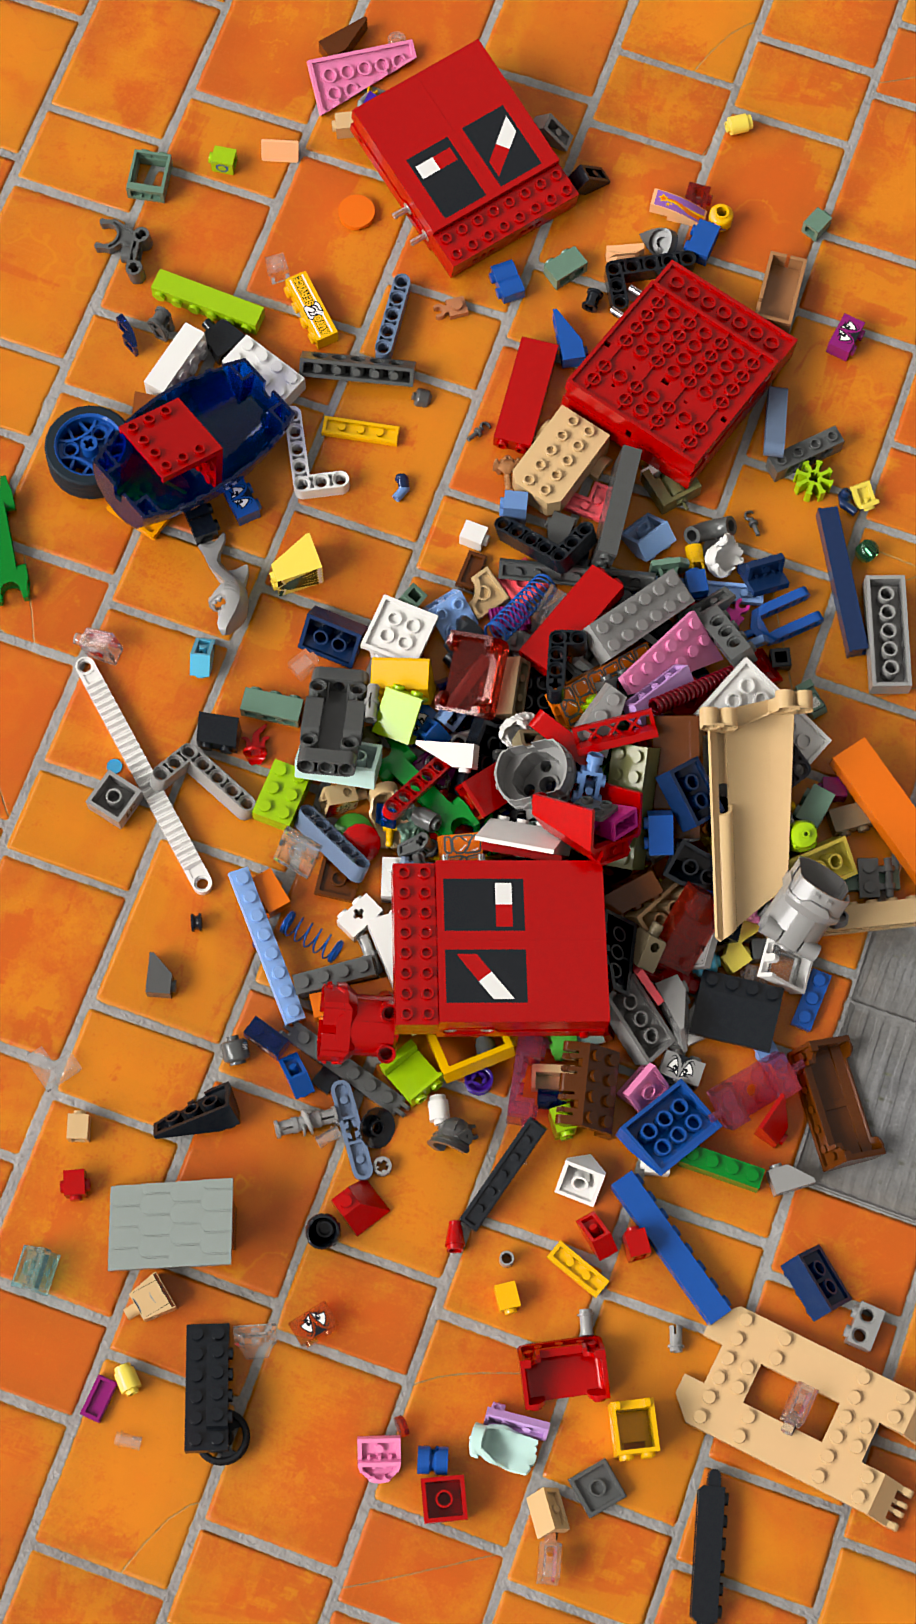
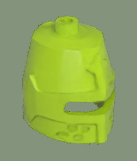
M797 820L791 823L790 852L809 851L817 845L818 832L814 822Z

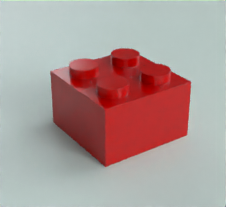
M464 1474L421 1478L424 1524L468 1520Z

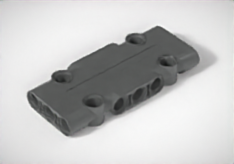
M322 666L313 669L309 684V695L306 696L301 723L300 747L296 765L300 772L350 777L355 774L365 722L366 704H364V700L367 696V685L369 683V674L364 670Z

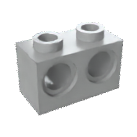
M863 1301L858 1305H854L850 1314L853 1317L850 1325H846L842 1335L845 1337L844 1343L866 1353L870 1352L886 1311ZM862 1311H868L871 1314L870 1322L862 1319ZM856 1330L863 1333L864 1339L862 1342L854 1338Z

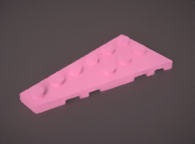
M410 39L308 60L307 66L319 115H324L416 59L413 40Z
M689 611L629 667L618 680L627 695H631L640 691L674 664L688 665L692 672L721 661L723 657L696 612Z

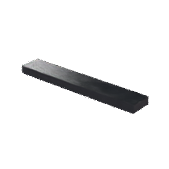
M531 1116L528 1118L460 1217V1221L475 1232L478 1231L548 1128Z

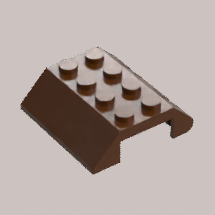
M564 1041L563 1051L566 1052L562 1053V1058L578 1061V1066H561L562 1072L569 1073H560L558 1091L569 1094H558V1099L574 1102V1107L558 1106L556 1112L562 1114H556L555 1124L563 1127L578 1126L594 1131V1136L612 1140L620 1052L593 1043Z

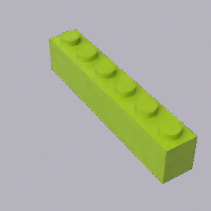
M163 269L159 270L151 286L152 295L158 301L169 302L177 308L183 307L193 314L204 315L212 321L225 319L234 327L241 329L247 334L257 335L265 318L264 307Z

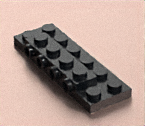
M229 1323L187 1325L185 1454L229 1452V1423H233V1410H229V1402H233V1389H229V1381H233V1368H229L230 1360L234 1358L233 1347H230Z

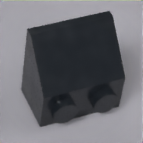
M199 711L196 738L198 747L205 751H212V749L220 750L224 754L237 753L241 736L239 718Z

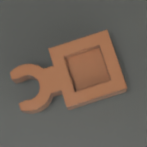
M464 296L445 300L446 305L436 304L433 306L434 311L442 312L436 314V320H442L447 315H449L450 320L468 316Z

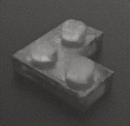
M41 1046L25 1057L47 1092L83 1069L71 1051L52 1062Z

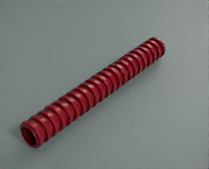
M729 665L651 698L648 704L649 708H652L654 715H660L714 692L734 668L732 665Z

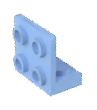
M458 589L450 590L422 608L439 616L435 626L444 642L456 634V620L461 615H466L479 624L463 593Z

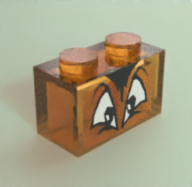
M323 1301L289 1322L288 1325L300 1345L309 1348L318 1342V1337L323 1334L328 1336L335 1332L338 1322L326 1302Z

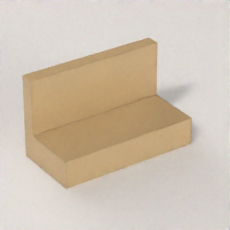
M543 1487L526 1498L537 1539H542L552 1532L565 1533L570 1530L559 1488Z

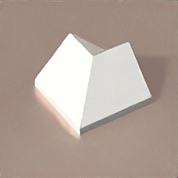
M591 1154L566 1158L554 1192L594 1207L606 1172Z

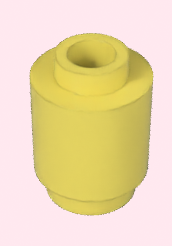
M744 113L727 117V121H725V130L731 136L746 133L753 129V121L750 114L746 115Z
M130 1362L114 1369L116 1373L114 1376L121 1394H127V1397L137 1394L142 1385L134 1366H131Z

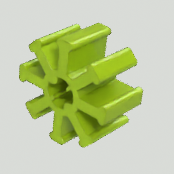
M809 460L803 462L801 471L799 469L796 470L793 482H796L794 492L798 495L806 490L803 499L805 502H810L813 492L817 497V502L824 499L826 492L830 493L833 480H830L833 471L828 467L827 470L820 472L823 461L817 460L814 470H812Z

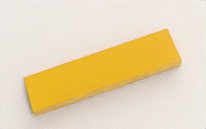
M324 416L321 434L322 436L397 447L400 427Z

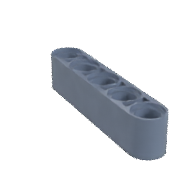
M398 274L393 280L375 344V358L392 359L411 290L410 278L406 274ZM381 350H386L387 352H386V353H381L380 351H381Z
M773 386L768 388L763 456L783 458L788 388Z
M302 805L294 822L295 827L348 879L356 883L362 882L370 866V861L313 806Z

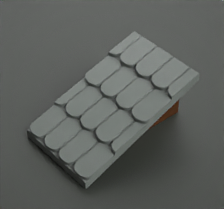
M203 1179L111 1186L108 1272L232 1265V1250H236L237 1208L233 1201L234 1179Z

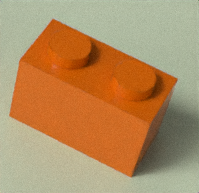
M271 868L253 877L264 910L270 918L292 907L290 899Z

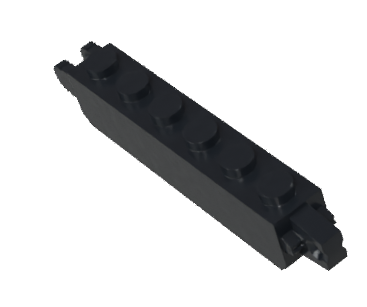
M718 1469L710 1470L707 1475L706 1485L701 1486L697 1490L689 1617L696 1621V1624H715L722 1617V1605L718 1604L719 1596H723V1583L720 1582V1573L724 1574L725 1560H721V1553L726 1549V1537H723V1528H727V1515H724V1506H728L729 1493L725 1492V1487H721V1473Z

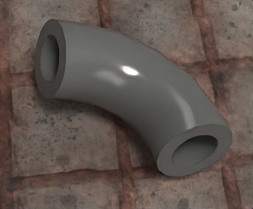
M727 516L689 526L684 531V539L688 544H694L721 538L726 533L734 535L737 530L736 521L732 516Z

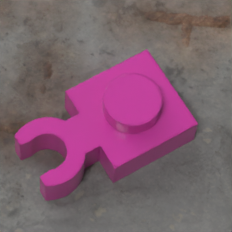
M741 598L736 601L734 610L731 607L726 609L731 617L730 621L734 620L738 627L744 621L741 614H746L750 608L749 604L744 609L739 607V604L742 602Z

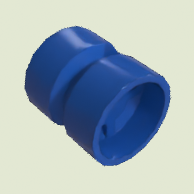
M418 1445L417 1474L429 1475L433 1471L435 1475H447L448 1447L436 1446L435 1449H432L430 1446Z

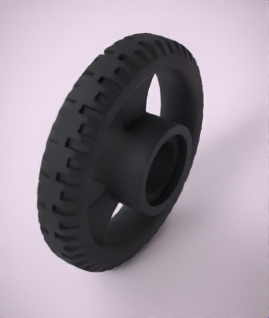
M233 1410V1423H229V1452H222L221 1458L214 1457L209 1453H199L200 1456L207 1462L218 1466L230 1465L238 1461L245 1454L250 1443V1430L246 1420ZM236 1428H241L243 1439L240 1448L236 1452L232 1450L230 1445L234 1440L233 1431Z

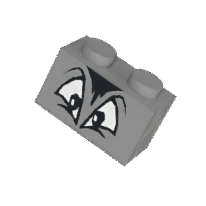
M670 1049L665 1051L658 1070L665 1080L676 1083L682 1078L690 1089L696 1090L706 1064L702 1063V1060L698 1057L690 1056L689 1058L682 1055V1052L679 1050Z

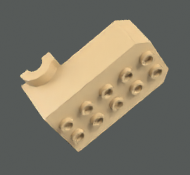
M561 405L552 419H548L541 426L534 437V443L513 469V490L528 492L527 504L546 516L553 515L554 511L561 513L587 476L598 482L604 470L613 462V459L606 455L608 453L610 435L564 405Z

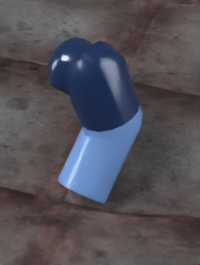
M399 473L395 477L399 488L392 497L397 502H400L410 490L409 478L404 473Z

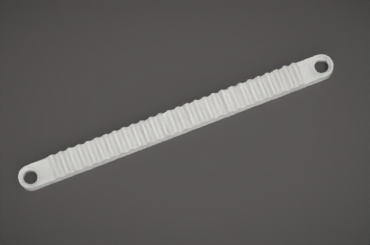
M79 658L75 665L77 674L139 789L142 790L148 806L191 886L199 895L210 893L213 889L212 879L165 791H155L151 788L150 780L153 769L92 658ZM84 663L91 665V669L87 672L80 670L81 665ZM199 880H207L208 886L205 889L198 888L197 883Z

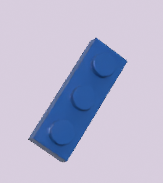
M815 968L812 969L805 994L801 996L790 1025L807 1032L811 1031L832 975Z

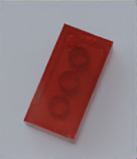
M689 881L687 882L663 923L664 928L659 937L666 942V946L659 963L689 976L715 932L714 893Z

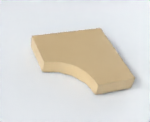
M488 566L471 577L474 584V595L468 604L479 621L488 614L490 608H497L510 597Z

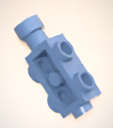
M594 751L588 752L586 759L588 764L581 765L580 771L576 772L575 783L577 787L571 794L572 803L581 798L584 792L588 796L593 797L594 800H602V795L599 794L600 787L604 788L606 783V775H603L602 768H600L604 759L603 754Z

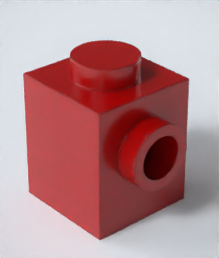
M85 1169L63 1170L60 1192L64 1193V1196L70 1199L71 1202L82 1201L83 1197H88V1191H91L90 1178L87 1179Z

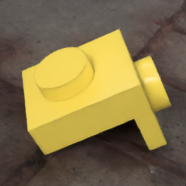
M870 480L850 487L855 506L858 509L868 511L874 509L875 504L880 503L879 499H875Z

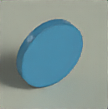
M118 759L110 760L107 763V770L118 774L122 770L121 761Z

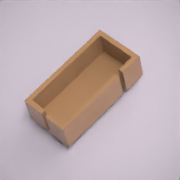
M771 251L755 313L789 334L808 259L791 255L788 268H786L784 265L787 254Z

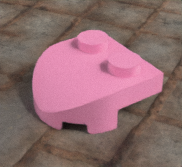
M400 1435L357 1436L358 1469L370 1482L378 1484L389 1482L399 1472L401 1467Z

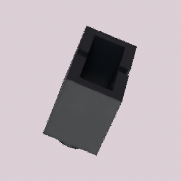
M202 497L182 505L184 515L189 527H191V532L197 546L200 543L203 544L219 537L218 530L221 529L217 519L213 520L211 514L214 512L210 502L206 503L205 498Z

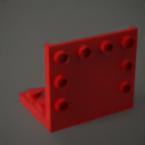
M179 398L119 426L120 434H123L161 477L163 483L195 468L196 471L201 472L205 481L211 484L215 490L222 487L223 447Z

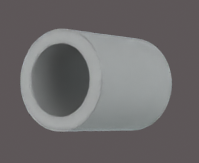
M503 1251L500 1254L499 1263L504 1268L511 1267L514 1262V1255L510 1251ZM508 1255L512 1261L504 1263L502 1257Z

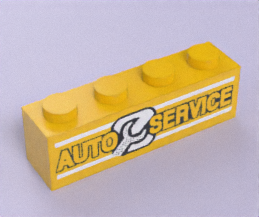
M306 271L285 279L286 287H284V292L287 298L291 297L295 313L300 314L301 325L304 329L307 328L311 344L315 343L317 349L337 342L338 331Z

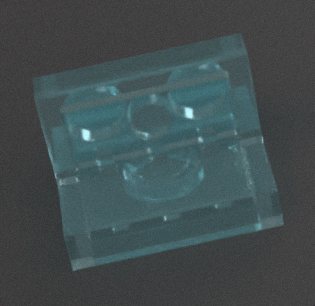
M24 1245L10 1286L47 1296L61 1255L55 1254L50 1249L44 1247Z

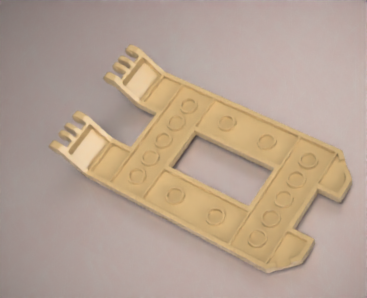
M742 1306L731 1309L729 1313L711 1326L708 1324L703 1336L722 1346L704 1383L684 1374L675 1394L685 1423L864 1513L882 1526L897 1532L899 1524L889 1521L885 1517L890 1512L902 1519L905 1514L891 1507V1504L907 1510L908 1504L898 1501L894 1497L899 1492L911 1499L915 1492L904 1487L888 1475L862 1463V1460L879 1424L899 1433L916 1445V1392ZM761 1365L839 1403L822 1442L795 1429L793 1436H790L793 1427L743 1403Z

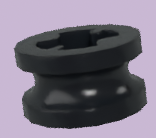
M198 913L197 916L191 914L192 932H195L196 929L203 931L201 913Z

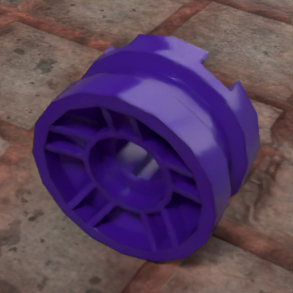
M484 1068L465 1076V1088L469 1093L476 1096L488 1093L493 1084L491 1070ZM476 1077L483 1079L481 1084L475 1081Z

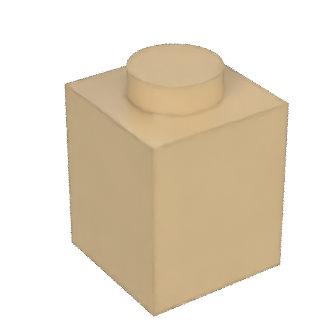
M352 111L335 113V120L332 121V131L336 132L337 139L354 138L350 131L351 123H353L351 119Z
M75 1110L74 1114L68 1113L66 1139L69 1142H90L91 1116L82 1110Z

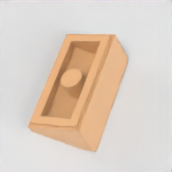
M261 139L262 161L298 163L299 142L293 140Z

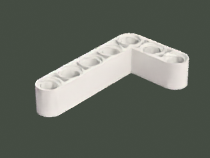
M296 406L286 408L284 418L295 496L299 499H311L346 494L350 488L349 476L346 472L334 471L309 474L301 411ZM291 416L297 417L294 420L289 419ZM294 433L300 434L298 437L291 436ZM295 451L302 452L301 454H294ZM298 468L304 469L302 472H297L296 470ZM338 481H344V482H345V483L342 484V485L337 484ZM320 483L326 484L324 487L317 486ZM302 485L307 487L303 490L298 489Z

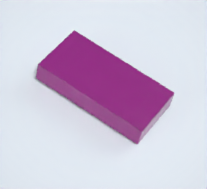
M98 1374L80 1415L100 1423L118 1386L117 1382Z

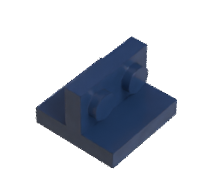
M782 553L737 565V572L753 598L789 588L790 582L783 573L785 557Z

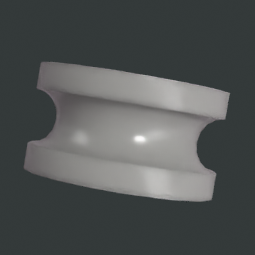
M381 1156L376 1158L373 1163L375 1174L383 1177L391 1172L392 1164L387 1157ZM384 1161L387 1163L386 1167H388V1169H383L381 1172L378 1170L379 1166H377V1164H382Z

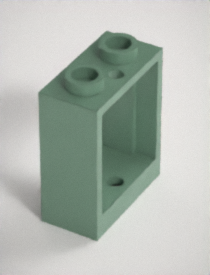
M146 149L134 150L126 186L128 198L165 203L173 167L171 154L151 152ZM140 164L165 167L161 186L136 183Z

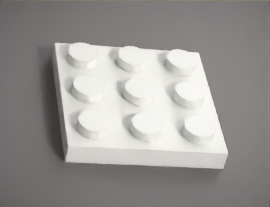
M384 594L360 647L385 658H421L439 616Z

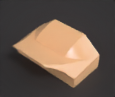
M644 243L606 246V262L644 256Z

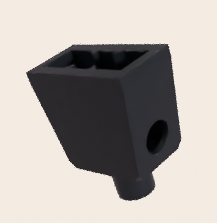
M208 318L202 323V327L206 330L204 333L207 348L220 366L222 360L245 337V334L225 319H221L215 324Z

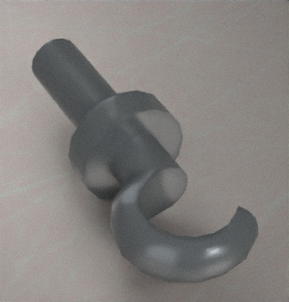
M480 423L479 428L476 427L474 433L468 436L467 440L470 442L476 436H482L484 431L482 426L487 425L490 429V423Z
M746 511L744 513L745 520L750 521L749 527L753 528L756 536H760L761 534L757 527L758 521L754 520L753 517L749 518L746 516L750 513L753 514V511Z

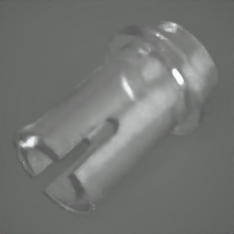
M331 1125L330 1129L314 1138L319 1147L322 1148L336 1139L339 1141L342 1134L337 1125L334 1127Z
M123 1430L121 1432L117 1431L114 1445H118V1448L123 1446L139 1451L143 1437L126 1434Z

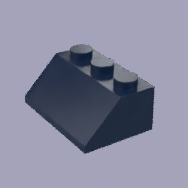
M315 605L307 614L298 648L352 669L362 649L360 645L368 630V626Z
M698 756L655 777L682 832L693 829L711 819L709 777ZM719 799L720 813H722L725 809Z
M820 1244L798 1254L781 1265L785 1277L790 1281L796 1295L800 1298L813 1322L853 1300Z

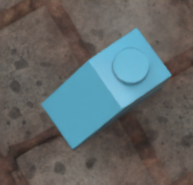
M195 639L190 653L191 676L197 678L210 677L213 666L215 639Z

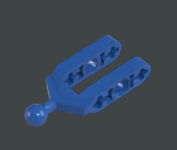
M803 586L752 610L750 629L744 631L747 638L757 637L762 634L767 635L770 642L766 645L771 646L820 625L824 618L820 611H816L779 627L770 633L767 630L763 619L802 603L811 596L806 586Z

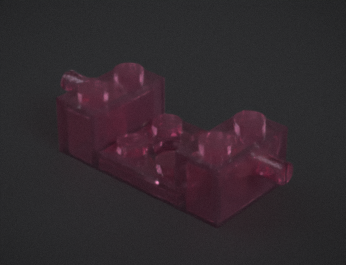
M518 1036L506 1123L520 1125L521 1129L530 1116L535 1120L537 1117L538 1105H534L535 1099L522 1097L524 1082L520 1081L521 1078L525 1079L527 1065L540 1064V1061H544L547 1044H543L542 1036Z
M774 1051L706 1091L716 1110L708 1115L709 1120L713 1123L720 1118L724 1128L735 1130L750 1121L749 1116L778 1099L781 1093L787 1099L802 1090L796 1072L806 1067L803 1064L804 1061L800 1060L791 1065L783 1052ZM750 1084L755 1086V1093L753 1095L747 1093V1087Z

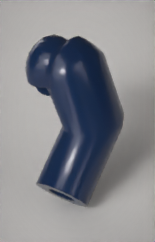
M843 488L838 494L839 506L854 516L859 509L851 504V490Z

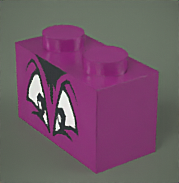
M844 313L828 343L826 352L847 361L849 355L853 356L858 347L855 345L857 340L861 341L866 332L863 330L865 322Z

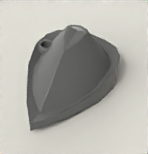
M655 228L639 234L643 243L653 255L675 252L677 248L678 235L671 229Z

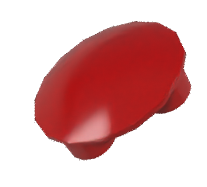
M356 823L348 827L343 833V836L369 861L373 860L379 853L381 847L380 836L370 825Z

